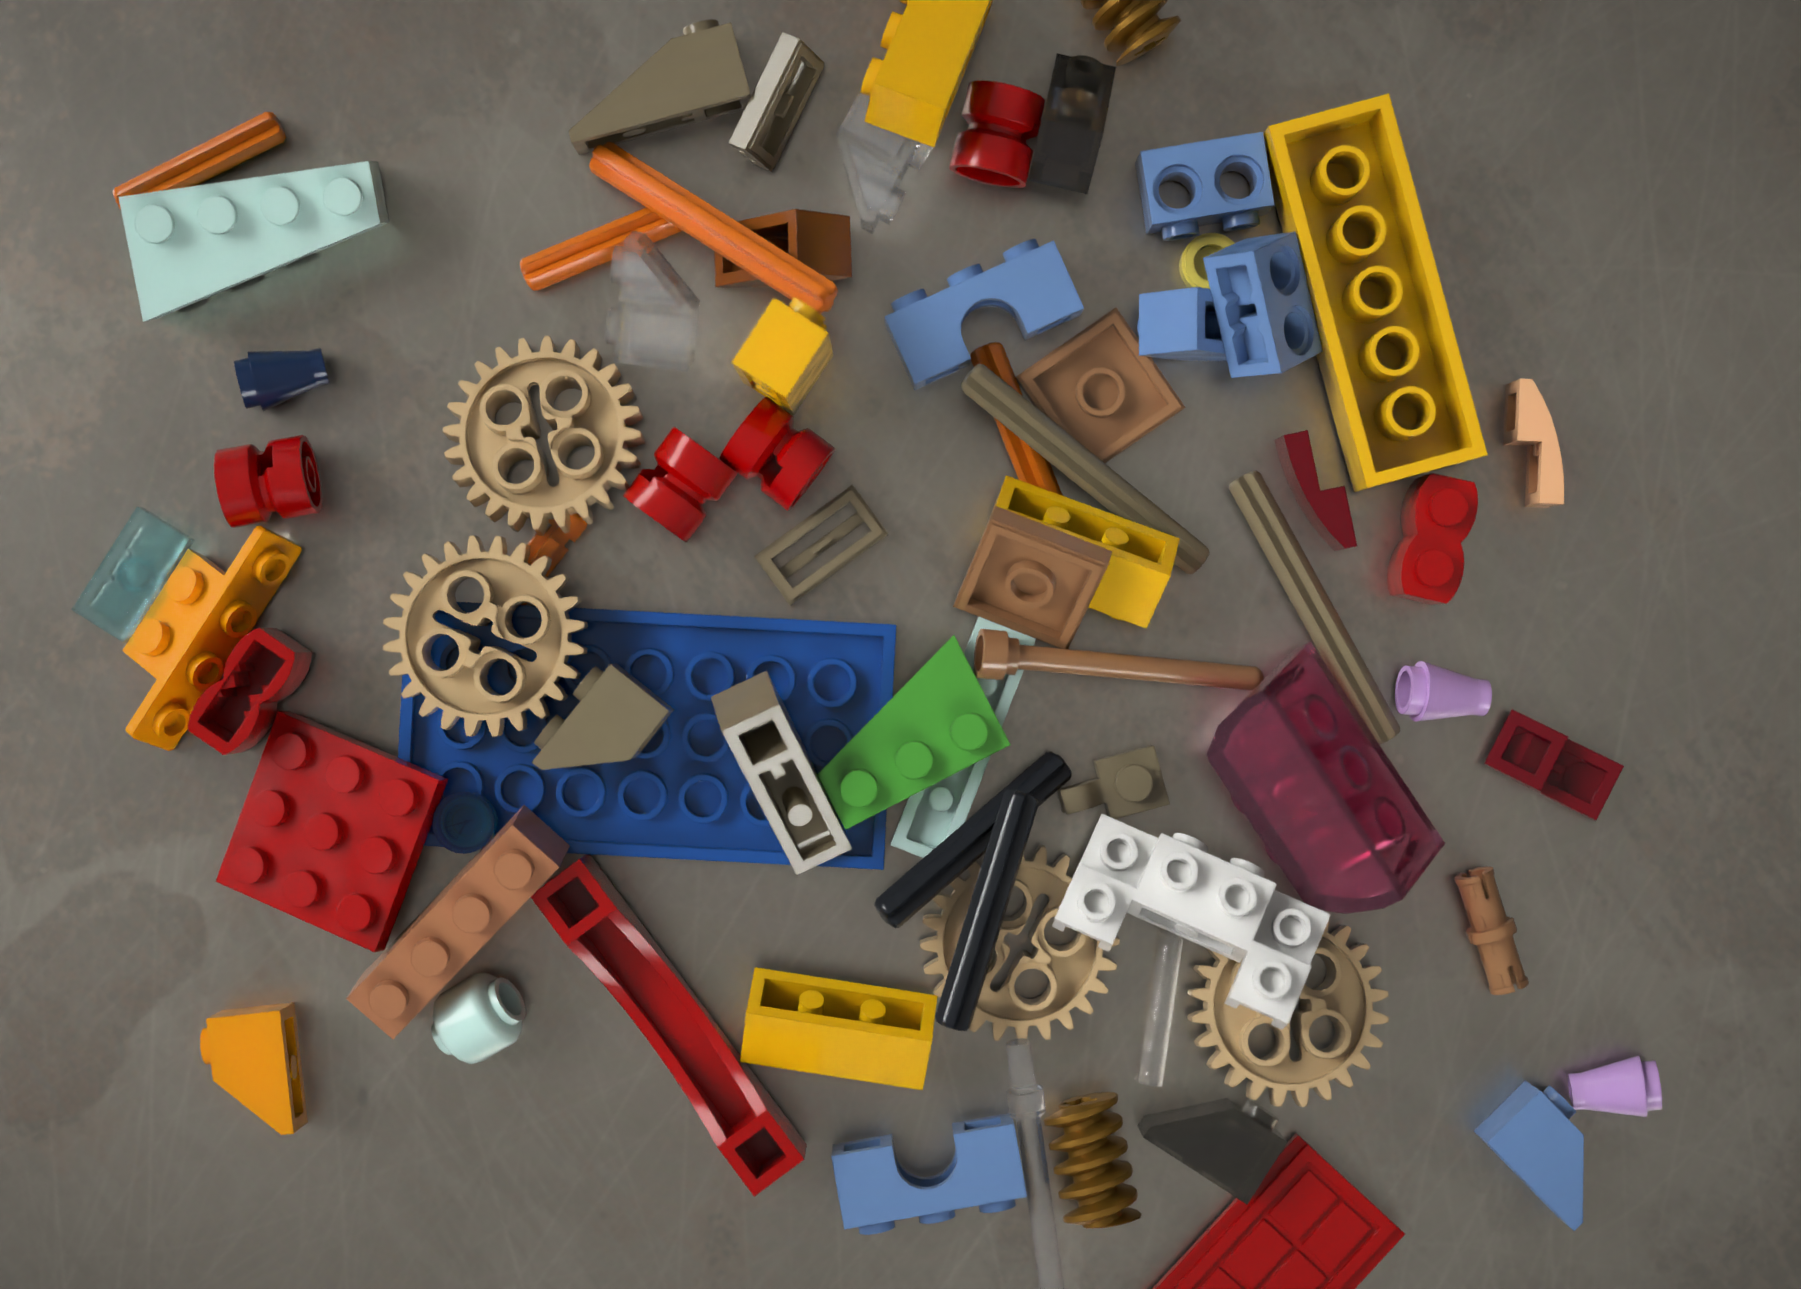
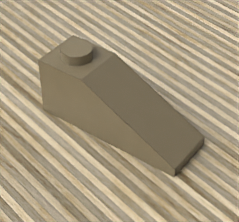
M714 19L699 21L686 26L683 29V36L670 39L568 131L571 143L578 154L591 152L597 145H604L607 142L617 145L745 110L751 98V93L731 22L719 25L718 20Z
M768 671L711 696L721 732L796 875L852 850L848 837Z

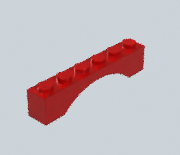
M586 854L531 896V899L566 946L599 979L647 1038L688 1097L717 1148L754 1197L805 1159L807 1148L805 1141L746 1063L740 1062V1054L590 854Z

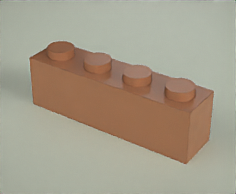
M523 805L364 971L346 999L390 1038L394 1039L560 867L570 845L528 807Z

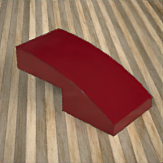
M1308 430L1286 434L1277 438L1275 444L1285 477L1308 521L1334 551L1356 547L1357 542L1345 486L1320 490Z
M1513 709L1484 765L1593 821H1596L1624 768L1623 765L1568 739V736Z

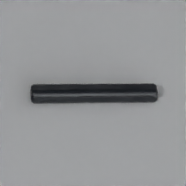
M1051 751L1042 755L882 893L874 903L880 917L894 928H899L986 853L1004 792L1007 789H1015L1031 794L1038 798L1040 806L1071 779L1072 772L1064 759Z
M1007 789L1004 792L935 1014L936 1022L944 1027L957 1031H967L971 1026L1039 806L1038 798L1031 794L1015 789Z

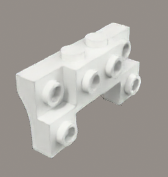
M1101 814L1055 916L1052 927L1064 931L1065 926L1100 941L1098 947L1109 952L1126 913H1129L1240 963L1242 961L1224 1004L1235 1009L1239 1004L1272 1018L1271 1025L1283 1030L1293 1014L1312 966L1310 964L1331 914L1274 890L1276 883L1265 879V871L1251 862L1239 858H1231L1230 862L1208 854L1207 845L1192 836L1174 833L1173 837L1161 833L1159 838H1156Z

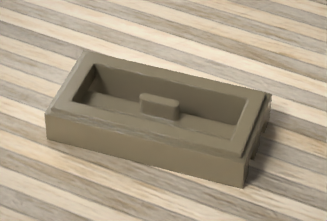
M782 32L729 140V144L739 149L743 156L750 158L754 165L771 172L775 168L825 66V62L800 38Z
M852 484L754 557L788 604L792 606L889 534ZM849 503L853 505L857 511L854 515L780 569L777 568L772 561L775 557ZM866 523L871 532L797 586L791 587L786 579L861 524Z

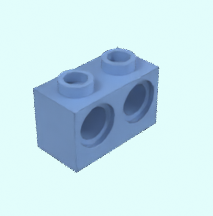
M1263 132L1140 151L1135 162L1146 234L1162 232L1164 241L1181 240L1200 234L1199 226L1223 223L1224 231L1252 228L1260 225L1259 216L1267 215L1275 205ZM1228 171H1236L1243 174L1250 185L1249 196L1235 199L1226 195L1220 185L1221 174ZM1167 181L1182 183L1189 191L1190 204L1179 209L1167 206L1160 198L1159 186Z
M1296 231L1246 238L1203 258L1231 378L1283 373L1323 352Z

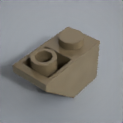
M610 664L604 672L595 666L574 691L573 695L580 702L567 719L564 720L557 714L536 738L534 744L542 750L532 763L541 770L632 760L640 754L675 709L618 664Z

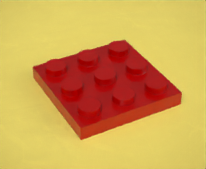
M278 711L215 882L374 953L383 951L386 948L448 779L293 712Z

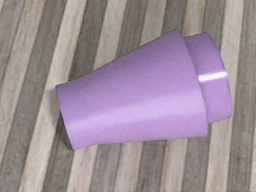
M1424 661L1417 662L1415 666H1403L1398 674L1395 686V705L1397 711L1400 714L1409 715L1415 722L1468 715L1485 716L1490 709L1492 701V688L1488 680L1475 679Z
M1635 1056L1581 1073L1568 1074L1570 1102L1575 1110H1592L1647 1117V1111L1662 1110L1661 1083L1655 1060L1641 1061L1639 1056Z

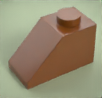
M792 209L737 221L831 281L852 277L850 216ZM714 251L715 287L768 286Z

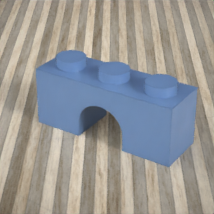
M1036 239L1025 241L1005 251L1002 255L1006 262L983 272L980 264L969 266L947 278L950 286L947 289L927 297L924 289H920L891 303L894 312L884 316L885 326L914 390L970 366L971 357L962 339L961 326L967 316L979 308L997 307L1008 312L1016 321L1025 341L1081 315L1084 306L1054 240L1040 247Z
M1012 1113L952 1123L955 1142L953 1160L945 1170L928 1177L914 1175L900 1164L896 1156L892 1134L833 1144L831 1158L844 1230L858 1227L859 1234H878L893 1229L895 1227L894 1221L919 1217L920 1223L933 1224L954 1218L956 1216L955 1210L979 1206V1210L982 1213H995L1015 1207V1199L1027 1197Z

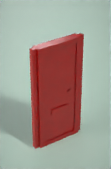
M1295 1133L1152 1289H1355L1402 1239L1405 1233L1312 1146Z

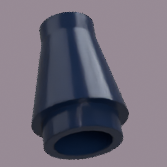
M321 348L309 351H248V358L234 361L235 372L246 409L261 406L262 410L265 411L315 387L330 384Z

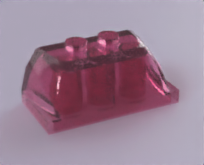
M1311 641L1291 651L1218 725L1207 752L1208 760L1229 790L1236 808L1245 814L1263 841L1267 854L1273 862L1280 866L1304 903L1323 911L1341 914L1388 907L1404 899L1444 846V840Z

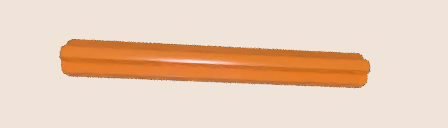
M607 142L604 145H597L592 151L593 157L589 163V168L593 174L790 300L793 298L799 299L820 314L828 312L834 305L838 288L831 280L614 143Z

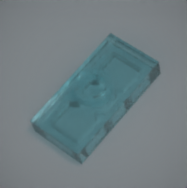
M137 506L71 610L121 642L127 643L183 555L195 540L144 507Z

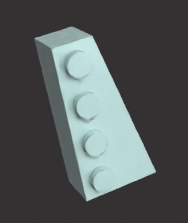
M365 161L119 197L143 322L161 318L188 305L389 223L379 163L377 161Z

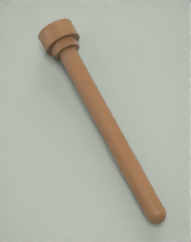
M980 629L974 650V673L976 678L1003 680L1005 674L1015 675L1017 669L1241 690H1256L1264 682L1263 672L1255 666L1020 645L1018 638H1009L1007 631Z

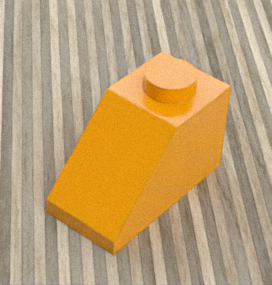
M295 1002L221 1010L206 1018L207 1027L202 1029L200 1035V1050L204 1063L206 1065L211 1064L213 1081L281 1135L294 1134L308 1123Z

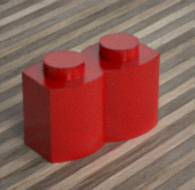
M1430 473L1416 478L1410 485L1403 499L1400 515L1401 529L1404 537L1394 548L1388 564L1387 585L1390 596L1429 605L1447 604L1454 597L1464 572V552L1461 542L1471 531L1478 510V493L1475 482Z
M259 627L252 630L231 651L224 668L223 679L211 685L195 703L189 717L188 731L223 755L249 750L260 742L269 731L276 715L277 702L291 695L303 682L310 668L312 652L278 628Z

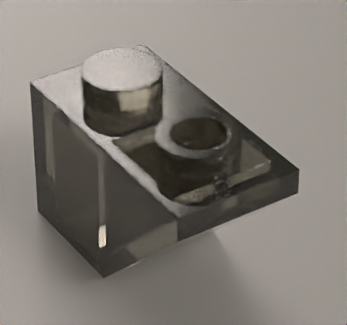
M1057 53L1028 181L1088 194L1104 133L1116 71L1115 66L1102 64L1090 56L1076 55L1072 57Z

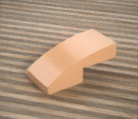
M1520 378L1505 385L1503 445L1527 446L1524 507L1550 508L1563 505V464L1552 417L1533 379Z

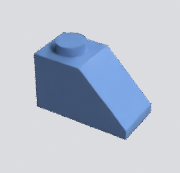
M1193 287L1139 294V319L1137 324L1139 356L1176 361H1227L1210 289Z
M1525 1080L1474 1132L1560 1220L1575 1231L1583 1223L1584 1135L1569 1120L1576 1113V1110L1550 1085L1541 1092Z

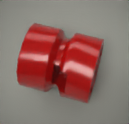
M987 80L969 82L961 115L966 120L969 128L957 133L949 169L960 176L981 183L1008 188L1026 187L1034 152L1026 144V140L1038 135L1045 99L1030 90L1015 85Z
M766 396L755 406L733 434L719 459L746 480L754 477L760 478L761 491L785 510L789 511L815 481L836 449L810 428L800 431L794 429V416Z
M673 427L654 453L657 462L655 469H642L623 497L687 543L707 516L703 507L705 502L718 501L737 476V473L690 437Z
M299 435L271 440L268 442L265 451L262 452L255 445L248 444L219 449L215 453L214 478L217 495L225 519L231 527L237 528L269 522L273 512H277L284 519L320 513L322 509L321 480L314 451L306 436Z

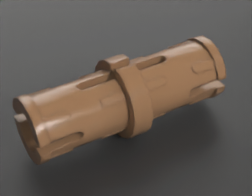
M1485 866L1468 870L1471 877H1467L1466 873L1458 874L1454 880L1456 885H1458L1471 926L1466 930L1470 944L1477 945L1488 979L1490 994L1504 995L1515 992L1513 984H1516L1518 989L1528 986L1529 981L1528 977L1525 976L1513 938V934L1517 932L1514 918L1506 916L1494 878L1493 867Z

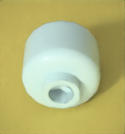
M485 972L474 974L441 993L434 1002V1023L431 1027L433 1039L438 1048L447 1055H453L458 1060L469 1064L482 1062L517 1041L522 1032V1020L526 1014L524 1001L519 991L508 979L503 977L497 978Z

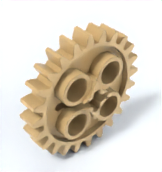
M544 336L539 352H533L524 338L519 339L518 356L510 358L500 346L495 348L499 365L491 369L486 364L477 361L474 365L482 379L478 384L460 380L458 385L467 395L468 399L466 403L449 402L447 406L451 413L460 419V423L443 427V433L449 440L460 443V445L450 448L444 452V455L451 464L464 465L452 476L453 480L459 487L473 485L466 498L474 507L489 501L485 514L494 523L509 511L508 525L515 532L521 530L527 518H531L533 529L539 536H544L549 519H555L564 533L570 532V515L578 513L587 524H592L593 514L590 508L592 504L597 502L604 508L612 510L614 505L607 491L611 486L627 491L630 487L620 473L622 468L638 469L641 466L637 456L628 451V447L645 444V438L641 431L628 428V426L636 424L643 419L638 406H624L635 396L630 384L615 386L621 373L614 363L599 371L602 357L598 350L594 348L580 360V348L573 339H570L565 344L561 353L557 352L550 336ZM533 385L540 387L542 415L553 430L548 433V443L559 476V484L555 487L549 485L547 458L535 441L541 437V430L529 393ZM574 388L582 391L580 402L574 408L568 411L554 409L556 397L562 391ZM515 402L522 404V411L515 422L508 425L495 424L497 411L503 405ZM579 446L595 448V455L588 466L582 469L566 467V460L573 449ZM520 460L534 461V471L527 481L520 484L507 482L508 471L514 463Z
M475 535L469 536L467 554H462L454 542H445L444 553L446 561L441 563L431 554L425 553L421 556L428 572L424 577L407 571L403 574L406 582L413 589L410 596L405 594H391L390 599L396 605L403 608L401 617L384 619V625L399 630V639L384 644L383 650L401 653L403 661L394 665L389 670L390 676L409 675L412 681L401 693L403 698H411L421 693L426 697L419 711L422 717L431 715L439 708L444 710L441 719L442 729H451L460 717L464 718L466 736H476L483 720H486L492 737L501 736L504 730V720L507 717L518 731L527 729L525 711L530 709L541 719L547 718L550 714L544 698L548 695L560 701L566 700L568 695L558 681L561 677L576 679L581 675L576 668L567 662L569 655L586 654L588 649L581 644L571 642L572 633L579 632L588 627L587 622L570 620L568 614L582 600L580 597L562 598L559 592L566 586L570 578L566 574L557 575L550 579L545 576L552 562L549 556L544 555L532 565L529 564L530 545L521 542L515 548L512 555L509 556L507 555L506 539L501 536H495L489 552H485L480 537ZM468 578H474L479 581L484 590L483 603L477 610L471 613H466L460 609L455 597L457 587ZM531 602L539 609L542 622L536 634L524 638L517 634L513 628L512 616L518 606ZM441 610L475 626H487L490 621H493L491 632L494 635L534 650L537 658L535 661L530 662L506 649L496 646H485L482 651H479L480 639L469 633L439 623L435 619V614ZM442 635L452 637L459 647L458 660L448 670H443L436 666L431 656L433 643ZM499 659H504L511 663L517 675L516 685L506 695L498 694L492 690L487 678L489 668Z
M1040 844L1037 847L1032 859H1025L1023 854L1014 886L1023 891L1024 903L1018 913L1012 916H1004L995 945V956L989 965L970 1026L972 1032H976L988 1020L992 1022V1033L995 1041H999L1006 1027L1010 1026L1015 1027L1019 1043L1025 1044L1029 1026L1037 1025L1043 1038L1048 1040L1051 1037L1050 1021L1058 1019L1063 1026L1071 1030L1074 1028L1073 1020L1069 1013L1071 1009L1076 1006L1088 1014L1094 1011L1085 996L1089 990L1107 994L1109 989L1097 977L1099 970H1116L1117 964L1109 957L1102 955L1103 949L1098 947L1100 941L1077 931L1076 936L1071 942L1057 946L1049 943L1044 936L1046 923L1056 916L1074 874L1071 877L1066 874L1070 862V857L1067 854L1063 853L1053 865L1047 864V851L1044 845ZM977 861L968 868L969 876L965 879L958 876L950 883L954 889L951 895L940 892L933 898V901L943 909L941 915H923V923L937 930V936L920 940V949L938 954L937 958L923 966L925 974H943L944 979L933 989V993L937 995V998L942 995L981 869V865ZM1040 894H1046L1049 898L1048 903L1038 915L1028 934L1034 948L1031 952L1022 949L1018 951L1003 985L999 990H992L990 983L1010 953L1009 944L1004 937L1008 932L1014 935L1021 933L1037 897ZM1116 936L1112 947L1120 944L1118 936ZM1027 969H1038L1048 976L1047 988L1037 998L1027 999L1021 997L1015 991L1014 984L1016 978Z
M1328 920L1316 949L1315 955L1319 956L1325 963L1326 977L1322 984L1313 989L1304 984L1299 996L1300 1009H1295L1290 1018L1293 1035L1299 1047V1058L1296 1061H1292L1289 1056L1291 1040L1290 1023L1281 1030L1271 1025L1273 1019L1241 1004L1236 1009L1224 1004L1242 961L1240 963L1207 949L1209 954L1216 960L1213 966L1195 965L1193 968L1196 973L1207 980L1205 987L1188 989L1187 995L1203 1001V1009L1195 1011L1187 1017L1188 1021L1205 1024L1207 1028L1206 1032L1194 1040L1195 1046H1214L1216 1049L1206 1065L1213 1070L1227 1064L1230 1066L1224 1084L1234 1088L1246 1078L1248 1079L1246 1097L1256 1101L1264 1089L1268 1087L1271 1105L1281 1107L1287 1091H1290L1296 1105L1307 1107L1310 1088H1313L1321 1099L1328 1101L1332 1099L1329 1081L1334 1079L1342 1086L1351 1088L1353 1082L1347 1068L1353 1065L1366 1070L1370 1069L1371 1065L1363 1056L1361 1050L1364 1045L1382 1048L1383 1042L1370 1033L1371 1025L1384 1024L1389 1021V1017L1373 1011V1003L1383 1000L1389 995L1388 991L1370 988L1369 981L1382 971L1381 967H1362L1359 962L1366 955L1369 946L1360 943L1348 948L1345 945L1351 933L1349 926H1340L1330 934L1328 933ZM1325 1015L1333 1022L1335 1037L1328 1047L1318 1050L1311 1044L1309 1028L1314 1020ZM1266 1023L1274 1032L1275 1045L1268 1055L1257 1058L1249 1049L1248 1037L1251 1030L1257 1025Z

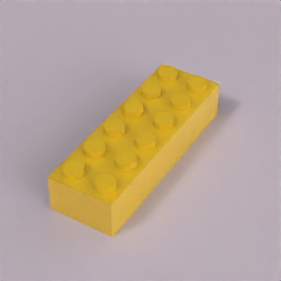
M1389 93L1268 126L1263 135L1273 198L1283 233L1296 231L1323 352L1316 356L1353 491L1358 492L1487 456L1486 446Z

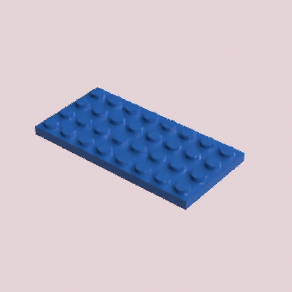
M457 602L460 609L466 613L474 612L482 604ZM520 605L516 608L512 616V624L517 634L528 638L536 634L541 627L542 617L537 606ZM574 608L568 612L570 620L587 622L588 627L579 632L572 633L571 642L581 644L588 649L586 654L569 655L567 663L576 668L581 675L576 679L561 677L558 681L568 695L566 700L560 701L548 695L544 698L550 714L547 718L541 719L530 709L526 710L527 729L518 731L507 717L504 720V730L501 736L492 737L486 720L482 721L476 736H466L464 718L460 717L451 729H442L441 719L444 710L439 708L431 715L422 717L419 711L426 697L422 693L411 698H403L401 695L398 758L448 779L424 846L458 848L449 843L443 836L440 829V814L445 804L453 797L461 794H473L483 798L490 805L495 817L494 830L490 838L475 849H482L518 810L525 805L570 845L567 853L791 865L721 732L711 696L768 671L818 774L893 697L896 625ZM441 610L435 614V619L439 623L469 633L480 639L479 651H482L485 646H496L506 649L530 662L535 661L537 658L534 650L494 635L491 632L493 621H490L487 626H475ZM449 635L440 636L432 645L431 656L436 666L443 670H448L458 660V644ZM499 659L489 668L487 678L492 690L498 694L506 695L516 685L517 675L511 663L504 659ZM610 664H618L675 709L640 754L632 760L541 770L532 763L542 750L534 744L536 738L557 714L564 720L567 719L580 702L573 695L574 691L595 666L604 672ZM402 675L401 693L412 681L409 675ZM887 809L846 830L840 820L852 850L818 866L884 870Z

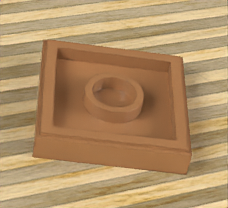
M1117 308L1105 314L1016 376L1018 384L1036 408L1104 463H1107L1185 408L1152 358L1139 356V339Z
M995 506L953 607L1055 647L1069 649L1109 565L1112 551Z

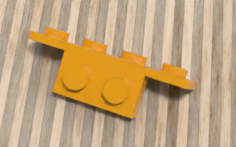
M261 525L256 526L227 572L204 555L189 548L187 549L122 650L157 679L126 726V732L130 736L167 751H172L177 746L184 733L188 730L189 717L195 703L211 685L221 679L231 651L253 629L264 609L301 554L302 548L299 545Z

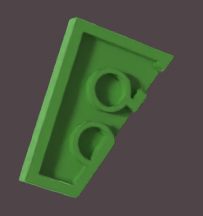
M955 635L932 656L817 774L845 830L1011 745Z

